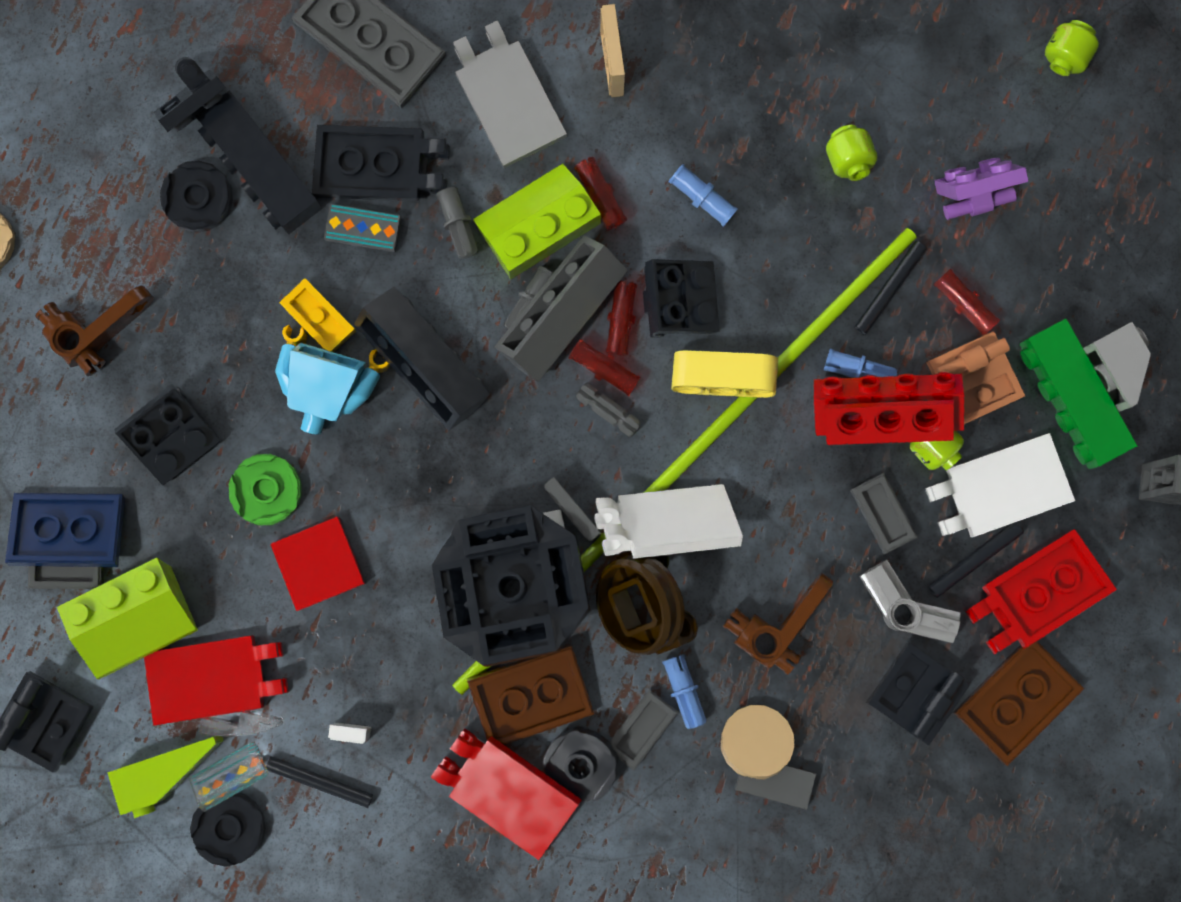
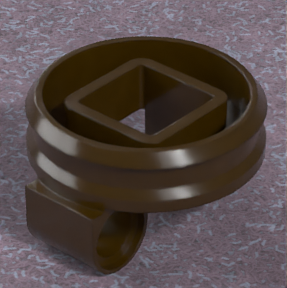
M628 551L617 556V560L604 568L596 589L597 610L605 630L618 645L637 655H650L653 653L658 655L689 643L696 638L698 632L697 622L689 611L684 610L680 589L674 577L667 569L669 566L668 555L633 559L632 552ZM635 584L638 585L652 618L651 622L644 625L641 624L627 591L628 587Z

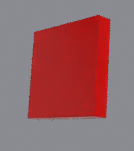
M338 516L270 544L296 611H301L366 584Z

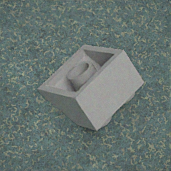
M1133 322L1083 348L1118 412L1138 404L1151 355L1147 348L1149 342L1145 333L1140 328L1135 327Z

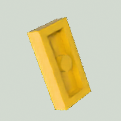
M306 278L279 302L324 350L335 352L356 332L350 323Z

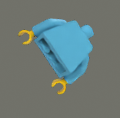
M287 325L282 330V335L287 343L281 348L275 373L282 393L287 397L288 407L304 413L301 430L310 434H321L325 419L337 421L343 414H352L368 400L380 379L379 373L387 371L390 365L387 361L382 365L374 363L373 359L378 353L374 349L369 355L370 367L365 368L366 362L305 344L307 334L303 327L300 328L299 336L291 339L292 328L290 325Z

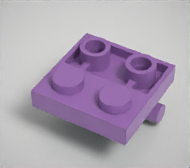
M991 158L980 161L979 168L966 171V167L950 169L944 172V178L934 180L937 194L960 201L943 207L944 215L948 220L966 214L971 216L993 211L995 206L1016 201L1015 189L1010 186L1028 182L1026 167L1012 164L1011 160L1001 161L1000 158Z

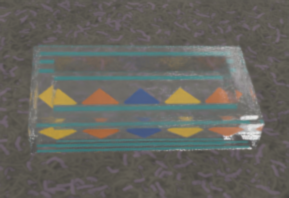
M252 741L190 776L188 779L198 807L205 812L268 776L269 773L258 746Z

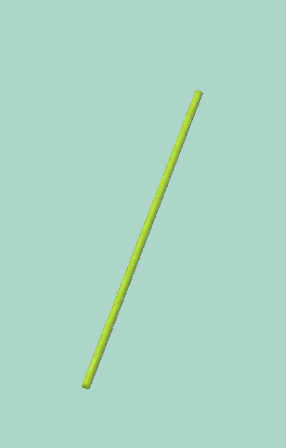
M906 228L778 357L777 378L917 238L911 229ZM738 397L643 493L667 490L757 397ZM605 533L581 555L584 572L604 553L602 541L606 540ZM475 661L452 686L463 695L469 689L467 678L485 673L491 666L485 667Z

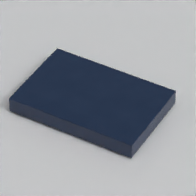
M14 493L5 563L8 566L118 567L125 497L123 494Z

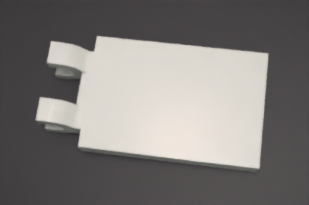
M1050 433L949 468L946 471L949 478L948 481L925 488L930 502L952 495L959 515L938 522L943 536L967 528L970 537H975L1075 501Z
M724 484L619 495L617 503L611 498H596L598 513L595 514L594 519L597 529H604L606 540L602 541V547L605 556L619 554L622 551H631L634 559L738 547L742 544L743 535Z

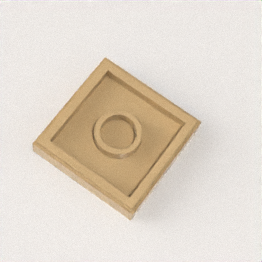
M615 4L603 5L600 9V34L609 96L611 95L612 98L624 96L625 72Z

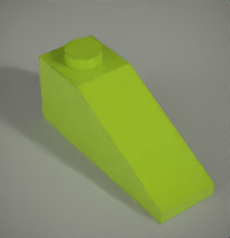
M222 734L107 772L120 815L132 812L134 818L156 811L154 804L165 800L224 741Z

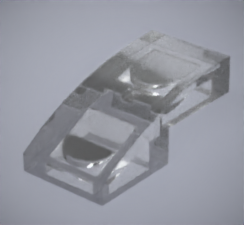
M251 710L241 712L239 723L210 716L201 719L198 733L225 737L252 735L281 726L284 718Z

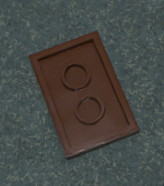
M1036 641L1025 649L1020 645L953 713L1004 765L1008 766L1084 688Z
M571 644L563 646L558 653L524 659L467 678L486 739L488 740L492 736L503 745L594 715Z

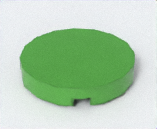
M257 454L245 459L235 470L229 482V499L234 510L246 521L259 526L276 525L287 520L297 510L302 497V482L297 470L287 460L272 454Z

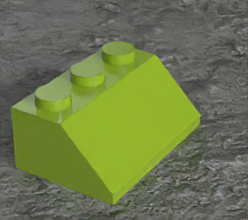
M562 163L473 219V222L511 280L601 224V214L582 184Z
M155 558L57 607L69 640L96 679L99 680L198 631L172 567L159 558Z

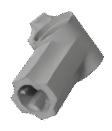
M884 560L859 576L882 612L883 619L889 628L895 631H903L954 643L960 626V612L913 601L888 560ZM901 604L905 605L910 611V619L904 625L898 624L894 618V611Z

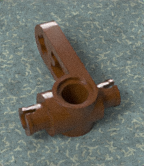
M143 285L135 287L86 328L70 311L62 313L54 302L43 306L48 313H44L40 309L35 317L45 326L42 330V335L50 343L52 350L61 356L70 367L79 365L86 376H91L97 372L92 364L99 369L105 364L104 359L96 352L151 305L154 297ZM73 334H78L79 343L77 347L73 350H68L66 347L67 339Z
M820 573L778 629L768 624L756 614L748 618L738 608H735L730 615L738 623L736 624L731 619H727L722 627L737 636L733 643L748 653L753 659L768 669L775 664L788 675L795 667L786 660L788 659L792 663L797 664L801 659V655L796 654L788 646L825 597L834 581L825 574ZM762 633H768L774 639V647L767 654L759 653L755 646L757 637Z

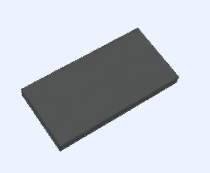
M307 0L291 18L294 24L401 108H403L446 56V52L381 0Z

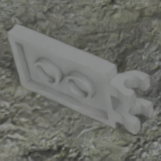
M497 20L485 26L486 36L493 48L475 56L466 36L454 41L453 45L464 67L455 72L456 77L503 168H506L566 138L567 133L520 42L517 41L509 45Z

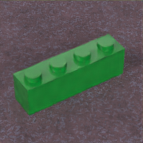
M1067 319L1020 343L1022 348L1020 354L1024 364L1028 369L1035 371L1040 380L1038 388L1045 400L1051 401L1057 411L1055 415L1056 421L1063 432L1070 434L1075 443L1073 451L1081 464H1086L1088 469L1096 468L1137 447L1135 440Z

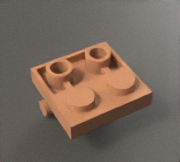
M994 331L927 362L932 375L941 372L962 374L964 424L1025 397L1005 355L1006 352L1010 351L1009 345L1005 338L998 340Z

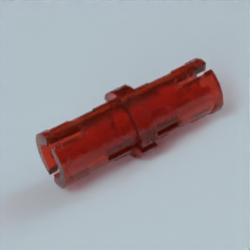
M589 157L587 159L589 163L584 159L575 165L574 170L578 173L589 197L600 212L606 229L611 230L614 228L613 224L616 228L622 225L627 220V217L623 214L613 195L615 189L612 184L606 182L595 158Z
M951 269L933 284L956 306L954 311L958 315L962 313L981 332L982 336L987 334L1000 321L978 299L980 295L975 290L971 292Z
M619 281L615 287L612 312H609L607 316L610 328L605 353L613 355L614 352H617L618 356H628L631 325L635 324L636 316L633 315L637 289L636 283L629 282V285H626V281Z
M581 338L568 357L570 360H574L596 374L594 376L595 379L598 381L601 379L605 380L624 392L628 397L641 378L639 375L637 376L615 362L613 355H604Z

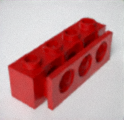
M941 372L935 375L901 374L888 377L866 375L861 378L827 377L825 379H814L816 436H826L827 445L954 441V431H964V388L962 374Z

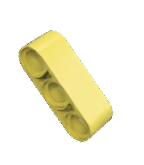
M677 351L674 353L671 389L682 394L757 398L773 397L776 395L778 358L768 354Z

